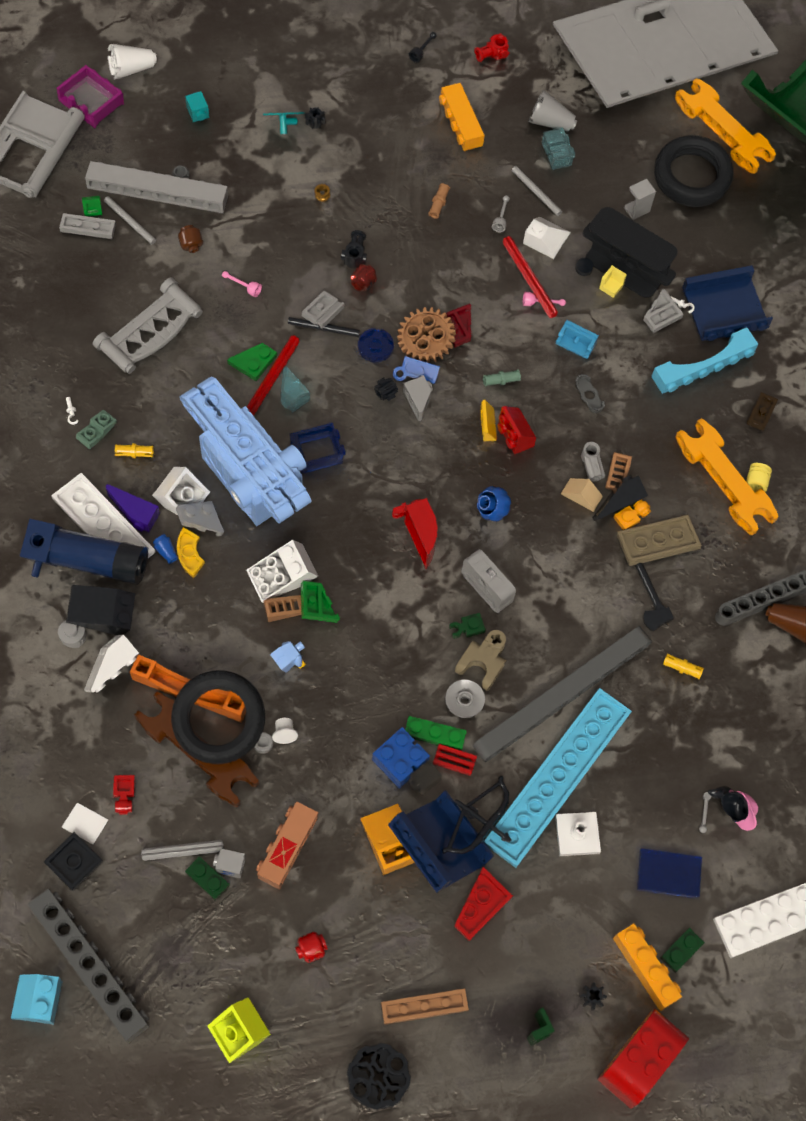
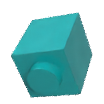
M202 91L185 96L186 107L193 122L209 118L208 105Z

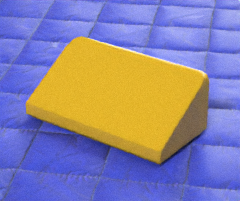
M482 400L480 407L482 438L484 441H496L494 408L486 400Z

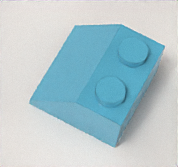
M41 974L20 975L11 1019L54 1024L63 981L56 976Z

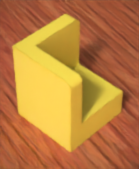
M612 265L602 277L599 289L614 298L624 286L627 275Z

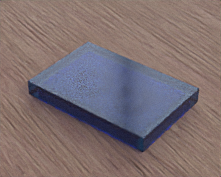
M641 848L637 890L698 899L700 897L702 857Z

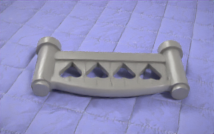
M174 278L166 279L160 287L163 295L116 334L110 337L106 332H102L94 339L93 346L98 351L102 350L125 373H132L136 368L134 363L154 354L167 345L181 331L190 317L198 318L203 312L201 307L178 286V282ZM166 308L179 310L182 314L176 316L175 320H170ZM153 319L166 321L168 326L163 327L162 331H156ZM140 330L152 332L155 336L150 338L148 342H143ZM126 341L139 343L142 346L140 349H136L135 353L131 354L128 352Z

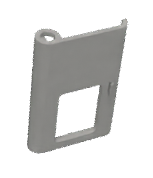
M22 91L0 126V164L17 139L44 149L46 153L27 183L22 185L0 176V184L23 193L29 198L37 197L85 119L83 112L74 107L65 112L28 96L25 91Z

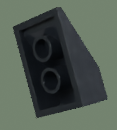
M72 585L66 623L113 635H124L131 629L135 593L115 588Z

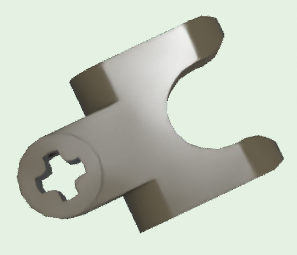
M493 630L486 636L481 645L473 640L457 663L455 672L463 675L472 666L481 667L485 671L481 687L489 691L507 660L500 657L506 643L505 634L502 631Z

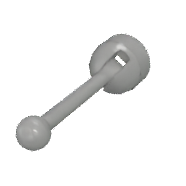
M507 195L503 197L504 202L500 217H496L492 223V229L496 232H504L506 229V220L503 216L506 204L510 199Z

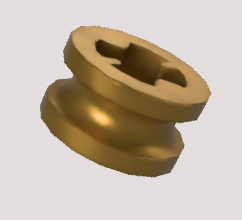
M319 184L315 187L314 192L317 200L327 201L330 198V189L327 185Z

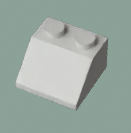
M173 467L152 496L164 508L178 515L176 511L178 505L203 502L210 491L186 467Z

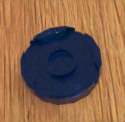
M372 328L360 335L358 351L367 361L382 362L392 355L394 341L387 331Z

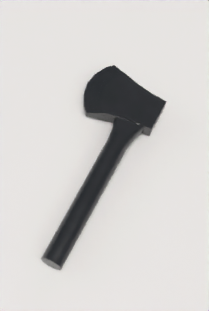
M638 563L635 566L655 610L645 611L643 620L647 628L655 631L665 623L672 621L674 617L670 608H666L661 603L643 563Z

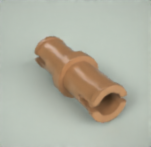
M441 183L437 194L432 199L433 204L428 213L432 218H439L441 209L446 204V197L450 190L447 184Z

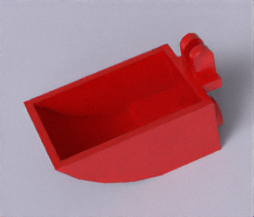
M427 498L422 500L416 499L408 505L404 502L402 505L393 508L392 517L398 519L404 516L406 528L425 569H427L435 552L437 522L434 512Z

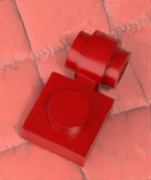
M114 775L113 796L114 798L120 797L118 801H115V813H119V815L132 813V800H128L127 797H135V775Z

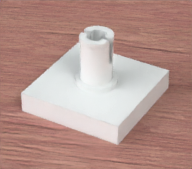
M596 812L555 815L559 856L601 853Z

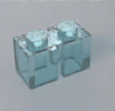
M563 128L543 133L542 145L546 155H548L552 170L572 166L573 158H575V151L571 148L569 136L565 134Z

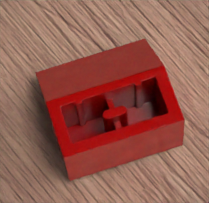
M503 406L497 427L500 434L505 436L507 447L512 449L514 454L534 447L536 436L520 408Z

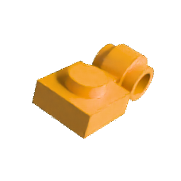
M642 499L637 501L633 505L634 510L627 506L616 513L613 518L623 530L632 528L640 523L641 519L639 516L644 518L651 512L650 505Z

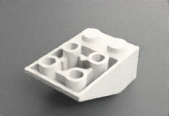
M291 540L247 569V573L262 603L263 600L278 597L301 587L303 581L310 582L318 577L303 544Z
M116 635L100 649L85 686V692L94 693L96 691L98 693L106 686L104 682L110 678L112 680L121 673L120 669L123 666L127 665L128 667L136 660L135 656L139 652L124 635Z

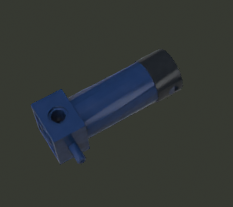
M29 519L20 557L34 561L31 576L37 578L39 577L42 564L55 567L63 566L138 585L146 571L148 549L144 546L75 532L55 524Z

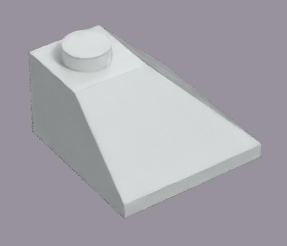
M542 217L533 219L525 231L523 244L554 259L570 235V232Z

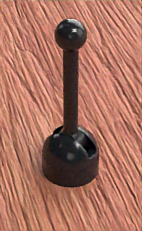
M431 32L430 37L420 48L415 47L409 52V58L413 62L418 63L423 57L422 50L432 39L436 38L437 34Z

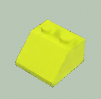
M249 997L232 1004L208 1025L209 1030L229 1063L247 1053L271 1035Z

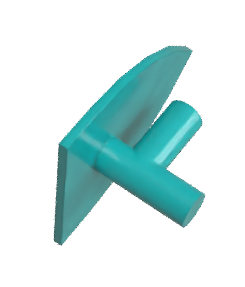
M305 112L265 113L263 115H279L280 134H287V125H296L298 120L297 118H286V114H305Z

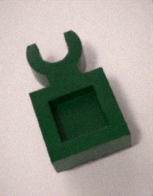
M480 613L462 617L461 623L452 622L449 624V629H458V632L452 634L454 639L459 638L462 633H465L468 638L485 633L486 631Z

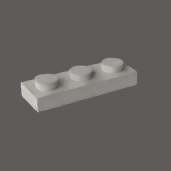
M63 213L59 229L60 232L113 239L116 221Z

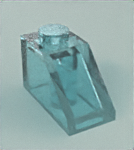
M286 366L283 369L280 401L286 409L289 408L293 413L310 401V391Z

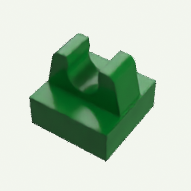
M100 196L82 197L85 216L102 215Z

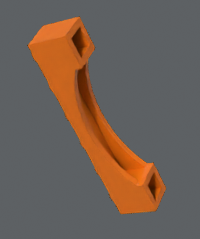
M139 654L130 670L132 680L177 697L182 687L190 681V679ZM210 690L201 695L194 703L197 706L242 723L246 714L243 700L232 691Z

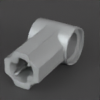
M588 442L582 450L581 459L585 464L588 479L592 482L599 481L605 477L599 454L600 447L595 442ZM586 451H592L594 455H589Z

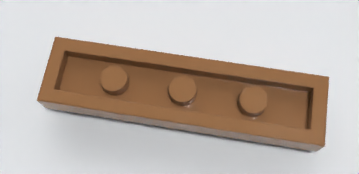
M465 989L381 1002L384 1025L469 1011Z

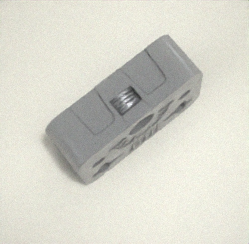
M478 549L463 560L461 570L463 577L494 612L499 613L513 602L516 593L515 587L481 549Z

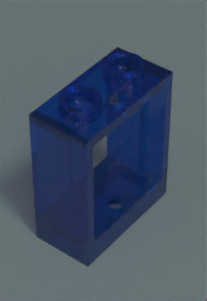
M333 422L289 434L290 444L300 451L307 465L306 468L300 471L301 474L343 463V456L346 455L343 444L340 445L339 430L334 428ZM329 436L335 454L306 461L301 443Z

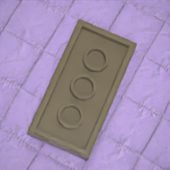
M689 515L617 531L618 540L629 566L698 550L702 546Z

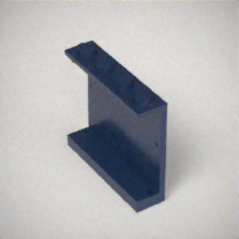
M753 265L685 278L682 289L687 303H692L695 307L691 314L701 341H713L721 337L728 338L733 333L746 327L750 332L756 330L763 331L769 328L773 318H766L752 282V276L755 272Z
M446 790L436 800L408 814H405L404 811L398 813L388 824L436 893L484 867L494 857L484 841L475 849L465 854L442 853L443 848L448 847L461 814V810ZM465 815L452 846L454 849L468 847L478 836V833Z

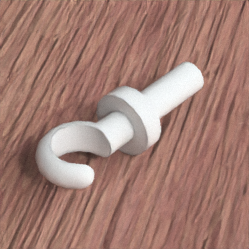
M670 296L678 304L679 308L691 306L692 310L688 312L692 313L695 307L692 303L685 304L683 299L680 301Z
M67 397L68 409L66 411L70 413L68 422L75 425L78 423V419L75 422H71L70 419L75 416L76 408L72 406L71 398Z

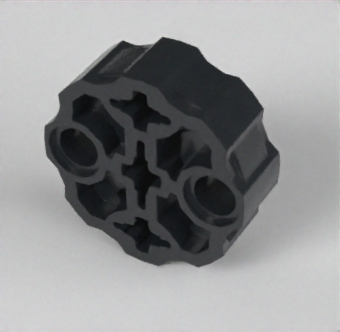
M384 1043L361 1048L349 1064L347 1070L349 1092L352 1098L371 1111L391 1109L399 1104L405 1092L408 1091L411 1080L405 1056L393 1049L391 1045ZM364 1053L367 1056L373 1054L370 1059L371 1063L368 1064L367 1061L361 1062ZM377 1054L380 1055V1059L378 1062L382 1066L381 1069L376 1063ZM392 1060H400L403 1067L400 1070H394L391 1067ZM358 1068L367 1069L371 1076H368L363 1070H358ZM374 1070L378 1074H384L382 1077L383 1084L379 1080H373L375 1078ZM389 1077L393 1084H399V1086H391L387 1078ZM358 1084H363L367 1089L366 1093L362 1096L357 1095L354 1091L355 1086ZM375 1086H378L379 1090L382 1093L380 1100H377L379 1092ZM387 1091L390 1093L398 1091L394 1097L395 1101L392 1102L391 1099L383 1101L387 1096Z

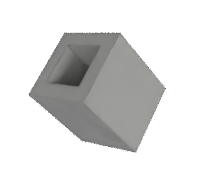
M220 849V853L215 855L213 866L216 867L215 869L218 874L241 878L246 856L244 853Z

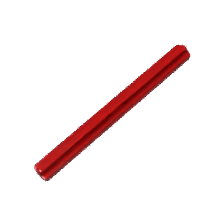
M511 236L505 237L503 239L505 248L549 318L556 317L557 309Z
M292 335L247 405L249 412L253 416L298 346V337Z

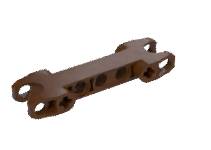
M157 691L153 696L162 707L160 714L155 717H148L141 711H137L134 714L136 720L158 744L165 738L171 741L211 777L205 783L206 786L217 797L237 808L241 803L232 792V786L238 781H245L256 788L259 785L257 777L242 759L224 764H210L189 755L180 746L173 732L171 714L174 700ZM195 733V735H196L202 742L207 743V742H206L205 740H203L197 733Z

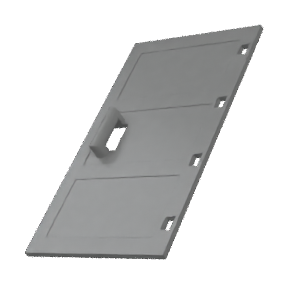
M624 0L553 21V26L606 108L778 53V49L743 0ZM658 11L664 17L649 23L643 21L645 15ZM757 52L758 55L752 56L751 53ZM715 65L716 68L709 69V66ZM672 79L673 82L666 83L665 80ZM628 93L629 96L622 98L621 94Z

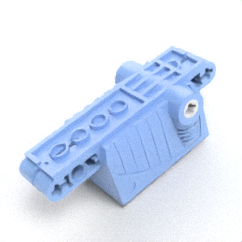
M211 376L199 383L197 389L193 387L179 396L185 409L204 431L199 436L203 460L226 487L236 504L250 517L256 526L270 517H273L276 522L281 523L292 516L294 511L298 512L312 502L306 488L302 485V474L300 471L306 468L307 465L300 451L294 445H290L281 451L252 413L249 412V409L246 406L240 409L216 378Z

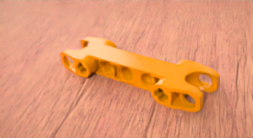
M696 78L691 86L695 95L688 94L681 89L676 92L675 100L682 111L691 119L698 116L732 148L730 152L732 159L740 167L754 174L760 166L755 157H761L767 162L774 160L776 152L769 141L760 133L751 135L718 103L719 95L709 84Z
M701 418L695 425L697 432L701 436L700 438H692L683 430L677 432L675 437L683 455L691 464L699 461L733 504L729 507V513L740 527L748 534L754 535L759 528L753 515H761L770 523L777 521L779 516L772 500L762 489L754 492L720 449L724 446V441L714 427Z

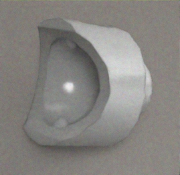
M66 620L59 626V639L67 647L79 648L86 641L84 627L66 623Z

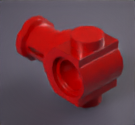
M501 33L493 35L490 41L486 43V46L474 49L478 62H482L487 57L497 60L506 58L509 55L508 40Z

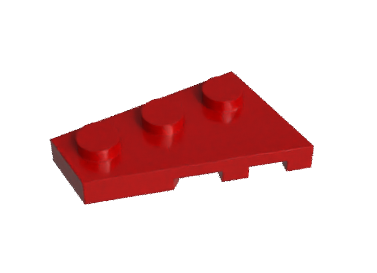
M483 867L454 927L470 941L505 906L513 895Z

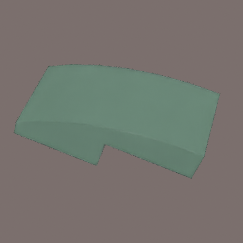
M102 410L90 419L88 426L76 434V439L88 449H91L114 427L117 420L105 410Z

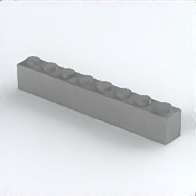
M90 161L85 177L87 189L224 213L228 199L227 186L222 184L191 180L185 177L180 178L169 174H158L152 171H142L136 168H126L102 162Z

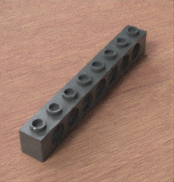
M48 888L29 902L28 906L125 1041L130 1043L149 1028L146 1023L149 1018L142 1009L137 1011L134 1007L136 1000L130 992L127 994L123 992L121 987L124 984L117 975L113 977L110 974L109 970L112 967L105 958L100 960L97 956L99 950L93 941L90 943L84 938L87 935L80 924L76 927L72 921L75 917L69 908L64 910L60 905L63 902L56 891L52 894ZM52 909L58 910V915L55 918H48V914ZM63 926H70L71 929L68 934H60ZM75 943H83V947L80 951H72V947ZM88 959H94V966L86 969L84 967L85 962ZM100 976L107 977V982L103 986L97 985V979ZM113 993L120 994V998L116 1003L109 1002V997ZM125 1010H131L132 1017L127 1021L122 1020V1013Z

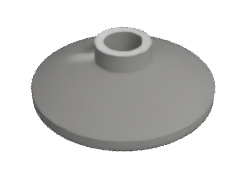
M459 680L448 688L445 701L451 713L461 718H470L482 710L485 703V695L477 683L471 680ZM463 698L467 699V700H468V703H467V704H463V703L461 702V699H463Z

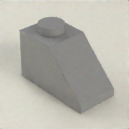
M424 375L405 382L403 386V393L418 422L422 420L431 399V391H433L430 381H427Z

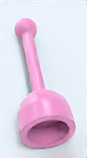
M227 271L222 273L223 278H229L247 287V292L253 297H257L262 290V285L257 282L247 284L229 275Z
M524 292L523 306H532L535 302H539L533 293ZM564 299L551 300L552 303L561 306L566 304Z

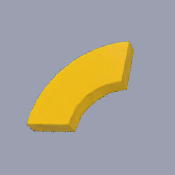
M183 527L177 540V554L183 569L194 578L205 564L197 552V544L200 537Z

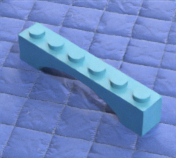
M746 327L733 333L729 339L728 346L715 356L693 364H672L669 361L655 367L651 377L662 394L668 391L673 392L681 385H689L697 378L702 379L713 371L718 372L722 370L726 365H734L742 358L753 356L758 343Z

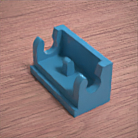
M566 320L555 344L588 359L596 346L599 335Z

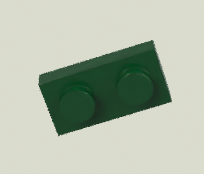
M200 856L185 871L215 901L230 886Z
M689 927L660 958L676 973L705 942Z

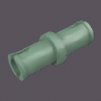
M519 370L499 371L496 374L483 375L485 387L521 381Z

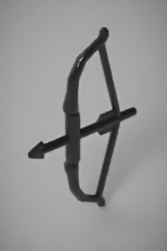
M499 776L497 783L466 805L458 799L455 800V804L462 808L448 847L442 850L443 854L447 852L465 854L472 851L484 841L490 830L502 837V841H512L508 833H503L494 826L498 819L503 817L509 803V791L503 782V776ZM498 786H501L504 791V800L487 821L478 814V810L472 805ZM464 815L470 819L476 818L484 824L478 836L468 847L463 849L452 848Z

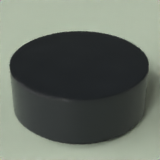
M581 258L577 261L575 270L581 276H588L592 273L594 264L588 258Z

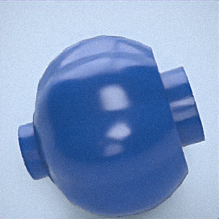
M489 486L479 494L477 509L483 519L495 522L502 520L509 514L511 498L505 489Z

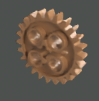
M424 307L423 312L417 309V314L410 312L411 317H404L406 323L401 322L402 328L398 329L400 335L397 336V339L400 341L398 344L402 353H406V356L421 361L426 360L428 363H430V359L437 362L436 357L438 356L443 359L442 354H449L447 348L453 349L451 342L456 341L454 337L456 332L453 330L455 327L454 323H451V318H447L445 312L441 314L440 309L434 312L433 307L430 308V311H427L426 307ZM428 322H433L430 326H426ZM413 332H418L414 336L411 335ZM442 335V338L435 339L437 336ZM427 345L425 349H420L421 346Z

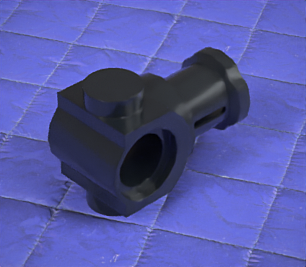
M355 230L350 235L352 238L351 243L346 246V250H342L341 260H344V265H348L350 268L362 267V264H366L367 253H364L365 248L363 246L366 234L363 231Z

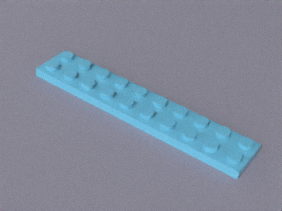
M599 688L495 826L503 833H508L512 841H502V837L491 831L484 840L487 847L517 868L632 711Z

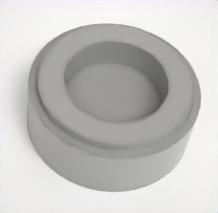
M262 732L259 741L254 746L258 753H267L272 749L273 739L271 735Z

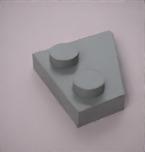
M663 289L643 320L650 330L655 333L683 318L684 314L666 290Z
M212 501L181 504L176 507L183 526L194 527L203 532L210 530L216 532L217 536H222L224 533Z

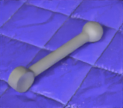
M708 792L703 794L705 801L702 825L699 827L701 833L707 831L708 801L711 799Z

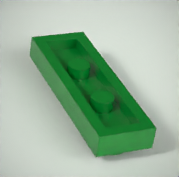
M412 716L408 717L405 728L415 740L435 745L442 744L462 751L467 730Z

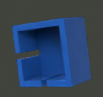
M403 727L372 755V761L399 789L413 777V772L417 773L425 763L428 764L430 755L418 743L414 745L415 740Z

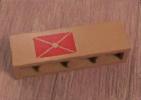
M297 801L294 807H289L285 815L287 817L286 822L279 825L276 831L278 836L275 842L271 841L267 847V857L265 860H261L256 868L258 879L279 890L318 819L317 811Z

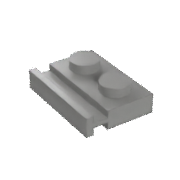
M323 291L302 311V317L315 325L318 324L323 329L344 309L345 303H340L337 298Z

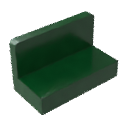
M543 1007L535 1014L540 1029L532 1032L527 1037L530 1046L549 1038L555 1032Z

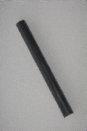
M292 317L288 319V324L355 337H359L360 330L330 324L321 329L318 324L315 325L308 320Z

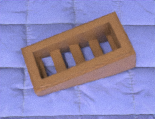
M613 453L605 486L606 489L613 490L616 485L610 484L611 481L622 483L621 479L612 477L613 474L622 476V479L628 476L632 456ZM616 461L625 463V466L618 465L615 463ZM614 468L622 469L624 473L615 471Z
M301 595L263 600L268 622L301 615ZM294 602L298 603V610H295ZM290 603V611L287 610L286 604ZM279 605L283 606L284 611L280 612ZM271 607H275L276 612L272 613Z

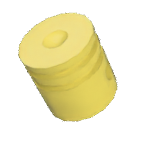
M753 463L750 465L746 482L754 492L759 489L767 491L772 469L763 463Z

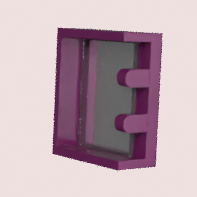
M87 65L57 87L58 101L69 109L74 107L82 111L85 116L84 121L94 128L107 115L121 104H124L121 89L113 86L108 79L101 77L94 69L89 68Z

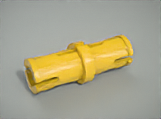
M132 443V445L115 444V456L153 458L154 446H141L136 443Z
M668 653L663 663L665 666L678 670L681 674L685 673L699 680L704 670L703 667L688 662L687 659L682 660Z

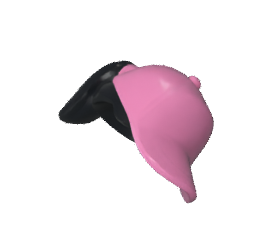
M726 786L708 790L711 797L721 798L723 810L741 829L749 831L756 827L757 821L755 816L758 812V805L750 795L741 791H733Z

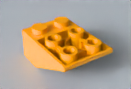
M398 804L360 818L383 875L415 863L388 826L392 819L402 812Z

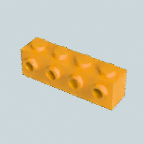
M461 83L441 87L439 101L445 108L447 119L449 118L451 121L452 131L456 132L458 144L462 146L464 151L483 146L484 133Z
M632 924L616 934L613 940L661 1012L682 997L680 994L681 989L668 976L669 971L663 963L660 964L654 947L648 945L645 941V934L642 929Z

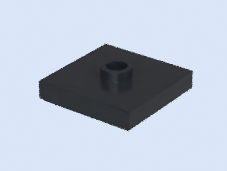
M73 832L43 862L74 891L104 861Z

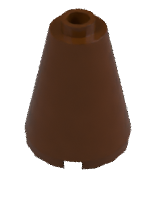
M781 603L769 605L766 611L768 621L806 643V606Z

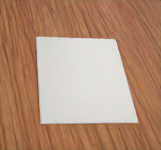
M77 803L62 828L71 833L75 832L80 838L94 844L108 819Z

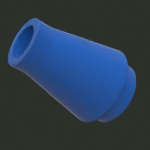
M166 534L159 536L153 541V548L169 564L179 558L170 537H167Z

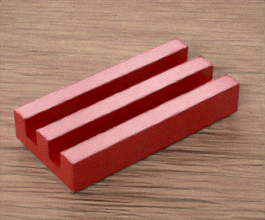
M439 744L433 764L471 776L477 756ZM441 751L471 760V762L441 753ZM439 757L447 759L452 762L468 766L469 769L459 767L438 759Z

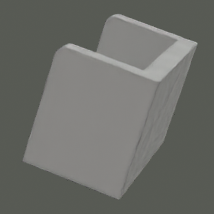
M645 179L629 188L636 200L626 204L624 209L632 220L649 213L653 204L656 191L649 181Z

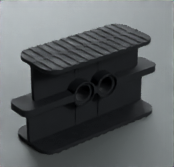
M610 207L602 208L583 230V236L593 242L591 249L586 254V258L593 262L594 268L605 274L613 265L627 275L624 286L638 295L649 298L653 296L661 284L669 286L674 280L676 272L670 269V266L677 256V248Z

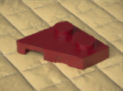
M467 304L446 313L447 318H451V323H454L455 327L453 330L456 332L454 336L456 341L452 342L454 347L471 341V304Z

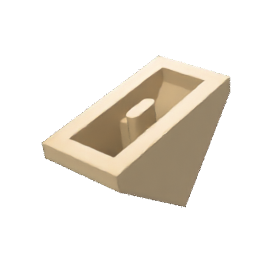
M570 478L561 492L563 496L592 512L595 511L603 497L590 479Z

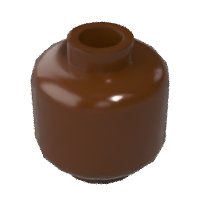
M188 225L180 229L178 239L181 248L184 251H189V253L198 252L199 248L203 245L199 228Z

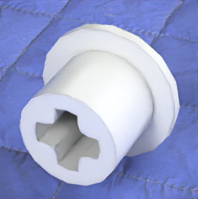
M280 718L276 720V731L272 735L274 742L288 744L297 740L298 732L293 729L292 719Z

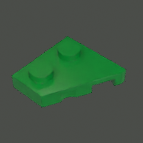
M261 343L230 357L227 363L254 381H257L277 357V352Z
M309 581L301 583V617L303 619L338 623L340 617L338 614L335 615L331 607L332 602L326 595L322 583Z

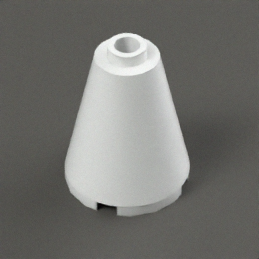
M110 44L108 47V51H111V56H108V63L111 75H115L114 79H120L152 68L154 63L157 62L156 54L150 49Z

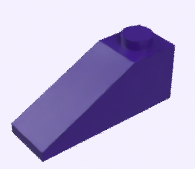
M107 484V495L133 527L138 531L150 533L160 515L159 507Z

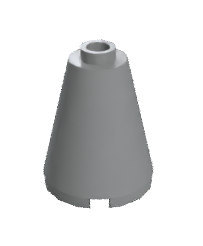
M544 90L540 94L532 110L533 114L532 116L530 115L528 120L532 124L567 132L570 129L573 130L577 123V120H575L576 116Z

